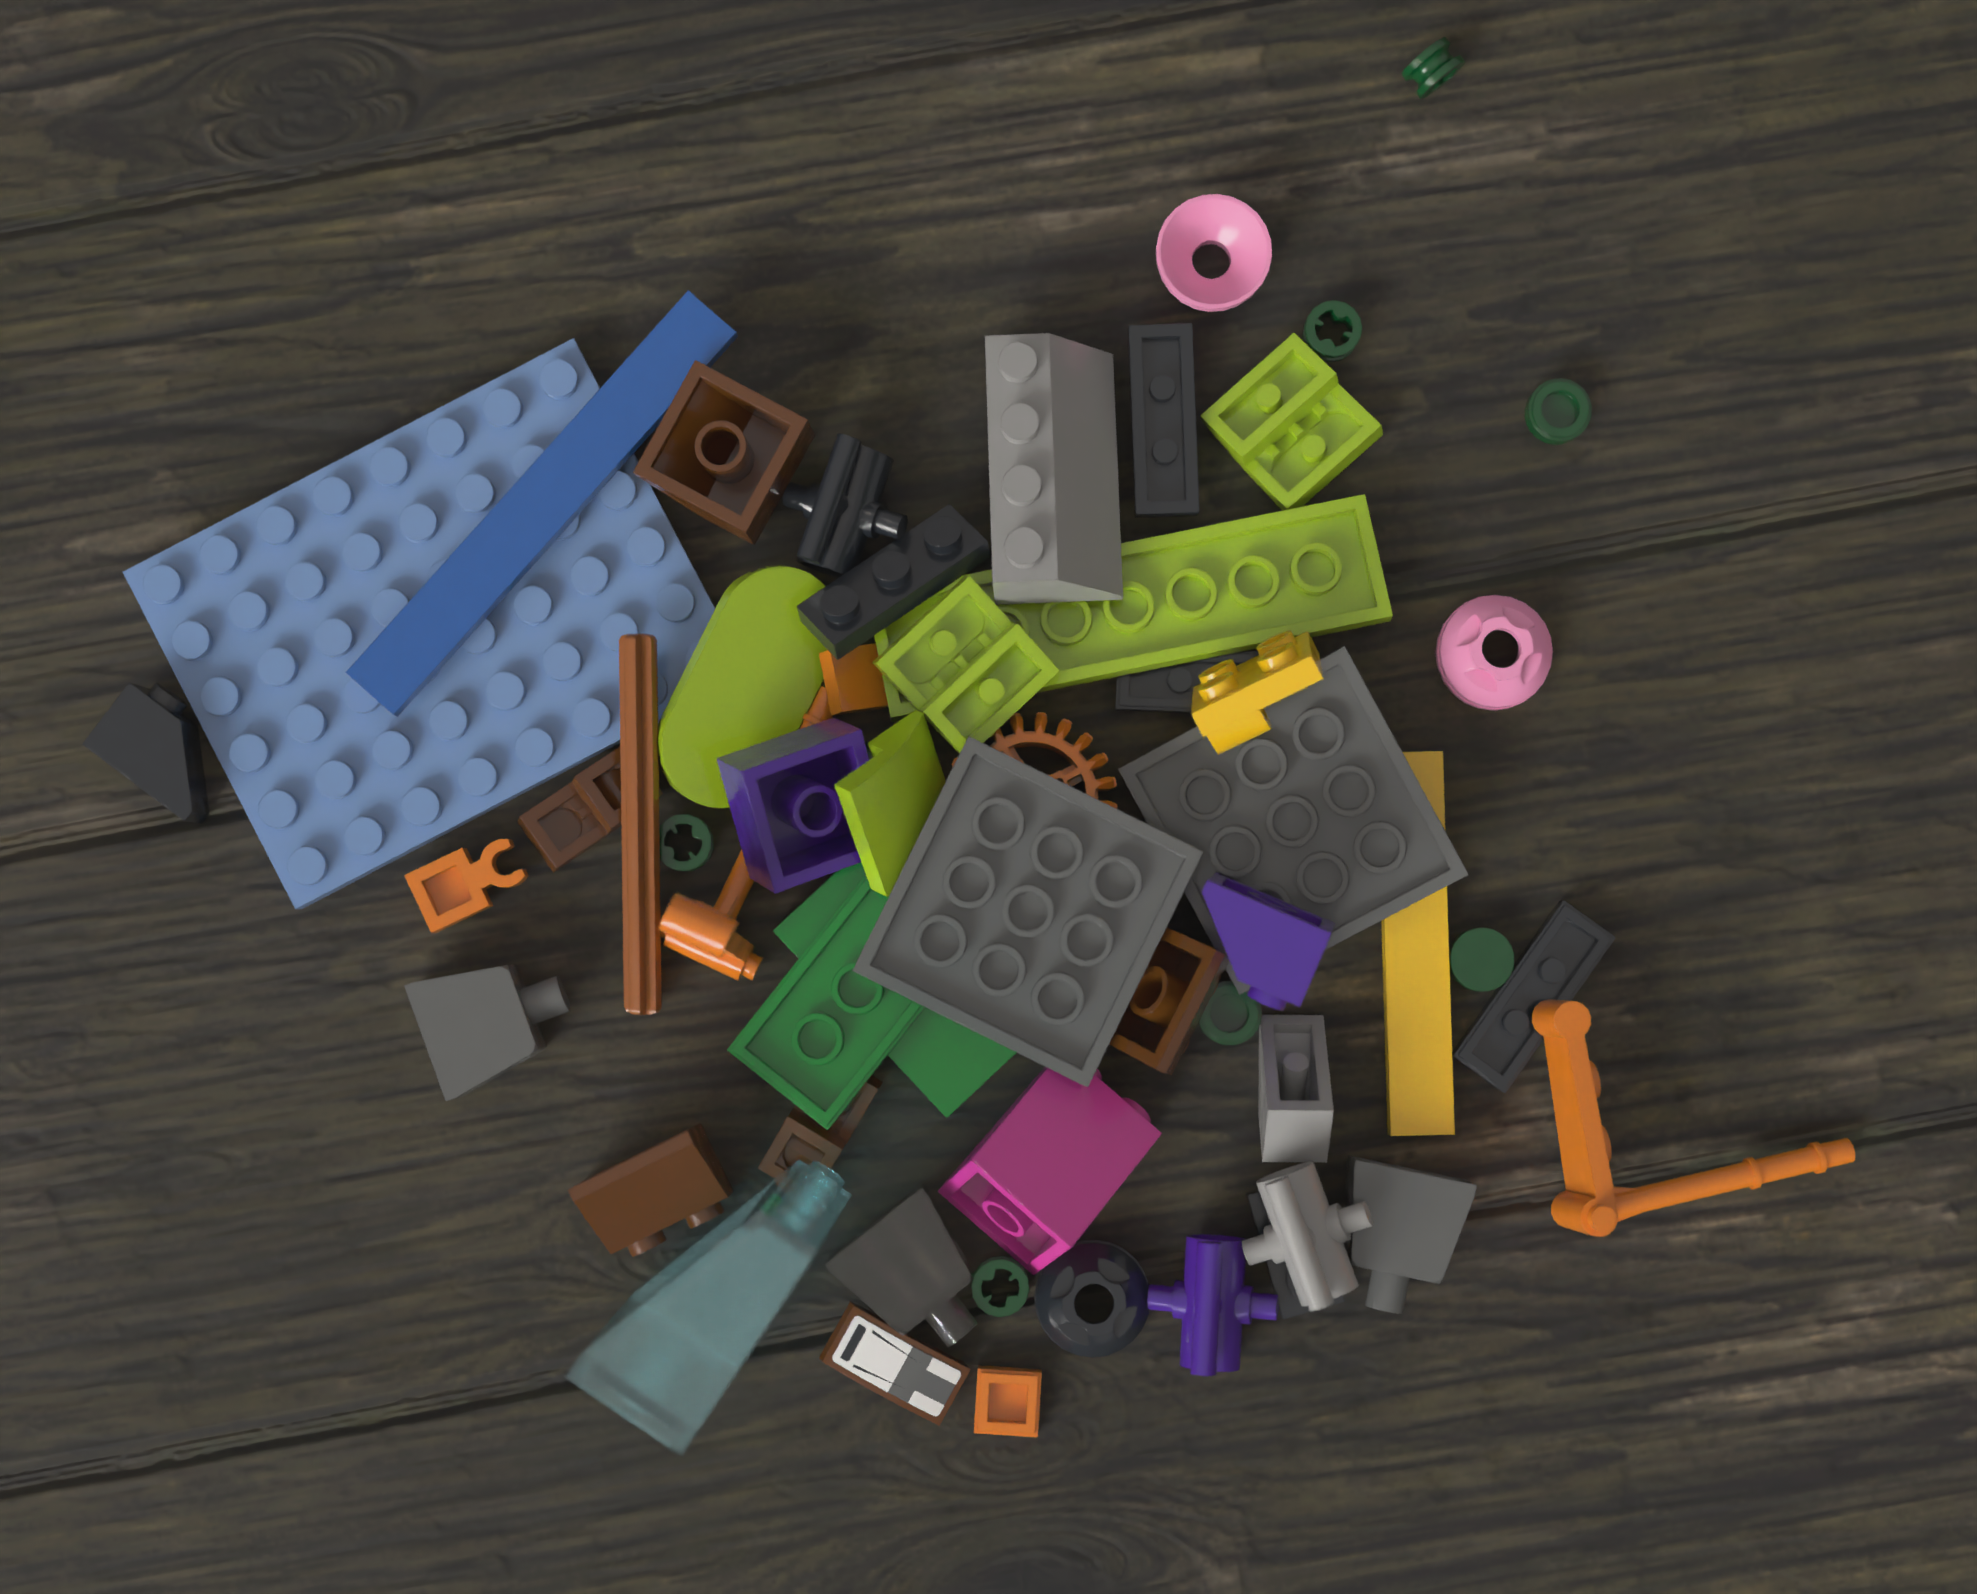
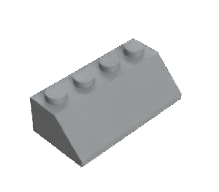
M1050 333L985 336L992 579L995 604L1123 600L1113 354Z

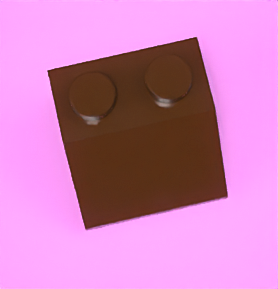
M695 360L633 473L700 517L755 545L812 443L815 434L808 419Z
M1166 927L1109 1044L1165 1074L1172 1075L1182 1054L1189 1045L1190 1038L1210 998L1218 987L1219 981L1230 961L1228 957L1205 944Z
M701 1123L586 1178L568 1189L573 1202L609 1253L613 1254L627 1247L632 1257L665 1242L667 1238L662 1229L684 1218L691 1229L724 1213L725 1210L720 1201L729 1197L734 1192Z

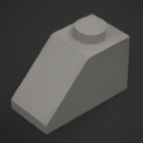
M1262 1015L1259 1025L1258 1091L1262 1162L1313 1161L1327 1163L1334 1110L1324 1016Z

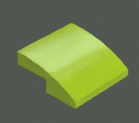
M1295 333L1289 336L1200 415L1202 422L1282 511L1303 507L1383 435L1382 425L1338 383L1337 373Z
M970 575L964 576L872 662L917 711L924 713L925 719L959 753L968 736L984 743L1060 671L1019 624L1012 623Z
M914 710L868 742L872 759L834 784L869 885L872 890L886 897L891 894L946 783L924 713Z

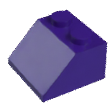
M1216 872L1207 880L1202 894L1237 980L1250 985L1247 996L1259 1003L1284 1011L1287 1002L1300 1007L1335 923Z

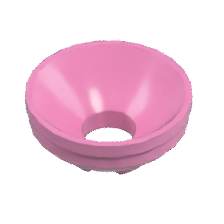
M1221 194L1201 195L1189 199L1175 208L1166 218L1159 232L1156 245L1157 267L1161 279L1169 292L1181 303L1194 309L1208 312L1225 311L1237 307L1251 298L1262 286L1269 272L1272 258L1271 238L1265 223L1258 213L1246 203L1234 197ZM1206 244H1214L1221 247L1229 257L1230 266L1227 272L1215 279H1208L1198 274L1192 264V256L1198 248Z
M1490 595L1465 602L1451 613L1438 635L1435 655L1440 676L1453 695L1475 708L1494 711L1509 709L1521 704L1538 691L1550 670L1553 648L1547 626L1535 610L1524 602L1512 597ZM1501 630L1508 632L1518 643L1519 652L1517 659L1507 668L1495 667L1484 658L1482 644L1485 637L1492 631Z

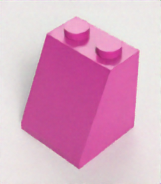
M1044 1067L946 1180L938 1192L1031 1274L1035 1275L1075 1244L1162 1133L1150 1123V1116L1142 1106L1129 1098H1121L1102 1081V1075L1098 1069L1089 1086L1086 1087Z

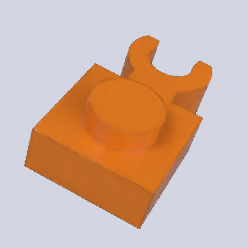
M498 839L491 842L483 850L480 860L474 863L467 848H460L404 875L431 933L442 931L492 907L493 903L486 891L487 888L493 885L503 888L516 887L529 877L526 869L514 871L510 875H503L497 869L496 861L498 856L515 847L511 839Z

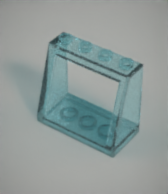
M798 1159L635 1290L583 1351L566 1378L682 1455L818 1252L851 1198L852 1194L842 1188L845 1183L843 1178L820 1162L812 1161L809 1166Z

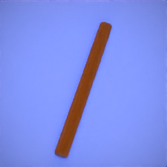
M631 633L622 635L619 639L624 1008L627 1012L634 1015H650L660 1012L662 1008L661 930H659L661 924L657 639L654 635L647 633Z

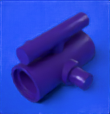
M1213 1234L1186 1235L1184 1280H1176L1174 1286L1149 1285L1148 1309L1172 1312L1174 1319H1182L1179 1365L1191 1369L1190 1373L1193 1375L1216 1376L1217 1372L1240 1370L1242 1325H1251L1252 1318L1277 1320L1279 1295L1254 1293L1253 1286L1245 1285L1246 1258L1242 1248V1241L1246 1240L1245 1238Z

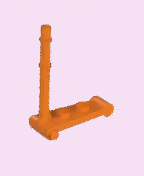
M819 687L807 713L802 718L804 720L799 729L833 718L825 687ZM742 849L714 907L676 893L666 912L661 917L659 930H661V938L665 939L663 946L739 981L741 976L753 981L761 966L763 957L753 953L755 946L736 933L739 923L736 921V918L754 883V880L749 878Z
M1551 999L1541 1001L1533 1010L1532 1024L1534 1029L1544 1036L1566 1187L1565 1191L1560 1192L1554 1198L1551 1204V1214L1555 1222L1564 1228L1594 1237H1604L1615 1229L1617 1222L1643 1212L1747 1187L1753 1190L1760 1188L1764 1183L1810 1172L1820 1174L1826 1172L1827 1168L1855 1161V1150L1852 1142L1848 1138H1842L1821 1144L1816 1141L1808 1143L1807 1147L1758 1159L1748 1157L1744 1158L1741 1163L1636 1188L1613 1186L1609 1166L1612 1155L1611 1143L1605 1127L1601 1124L1597 1098H1599L1601 1093L1600 1077L1595 1064L1589 1060L1585 1034L1591 1026L1589 1010L1577 1001Z

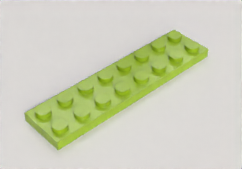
M1365 494L1121 543L1123 600L997 605L1012 623L1019 624L1060 670L1037 693L1256 649L1265 640L1289 630L1294 637L1306 631L1309 632L1311 637L1389 622L1393 617ZM992 570L967 574L995 603ZM967 575L961 576L874 635L878 656ZM882 674L892 722L900 721L916 709Z

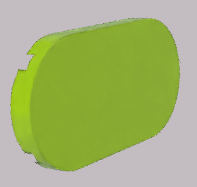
M785 565L765 566L767 568H759L752 573L748 572L734 580L720 598L658 724V752L660 763L664 770L663 773L669 784L678 793L695 803L712 808H729V802L716 758L799 730L804 720L802 718L807 713L824 679L819 653L827 649L800 621L797 605L826 586L806 571Z

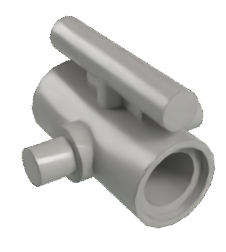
M1313 1161L1287 1167L1257 1180L1256 1184L1271 1225L1264 1227V1234L1242 1241L1243 1252L1248 1264L1254 1265L1269 1259H1273L1276 1264L1285 1261L1301 1306H1308L1310 1311L1330 1306L1334 1303L1335 1298L1356 1289L1359 1285L1343 1242L1351 1240V1233L1373 1226L1372 1216L1366 1202L1363 1201L1344 1208L1339 1203L1329 1205Z

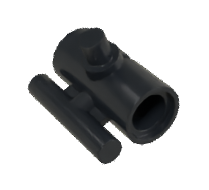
M840 433L836 436L821 483H813L810 487L790 482L783 495L784 506L803 511L804 518L808 519L796 554V561L810 569L837 578L859 565L868 537L877 539L882 534L900 540L904 536L908 525L907 515L888 510L887 504L881 501L894 460L886 454L861 445L862 442L860 440Z

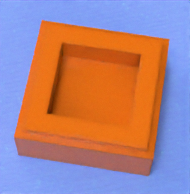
M876 643L859 645L839 660L828 650L819 653L831 716L888 707L882 673L872 663L878 657Z
M978 1365L974 1433L1038 1437L1042 1370Z

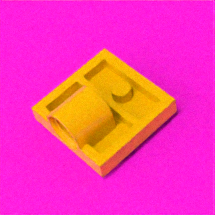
M1290 630L1279 633L1256 647L1259 655L1237 666L1233 659L1222 661L1198 676L1201 683L1193 687L1191 715L1202 736L1208 737L1218 755L1272 729L1264 707L1323 679L1319 652L1308 631L1296 637L1293 636Z

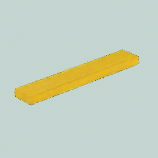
M1443 751L1403 752L1445 829ZM1446 886L1381 920L1387 1130L1390 1136L1455 1135L1448 899Z

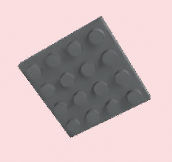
M1345 646L1320 659L1322 680L1264 707L1272 726L1271 730L1218 755L1208 737H1203L1197 726L1118 769L1148 825L1203 851L1184 893L1215 950L1225 954L1227 957L1228 955L1202 894L1207 880L1216 872L1334 922L1335 925L1325 950L1469 875ZM1229 961L1226 971L1240 995L1248 991L1250 985L1237 980Z
M968 736L852 971L1088 1087L1203 851Z

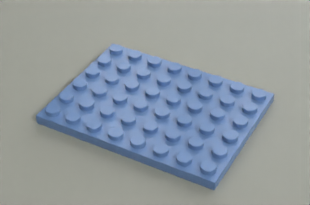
M574 338L123 571L295 909H303L619 744V639L622 635L647 633L654 635L657 639L659 723L715 610L705 587L652 486L633 473L639 462L634 453L398 717L391 714L345 673L600 389Z

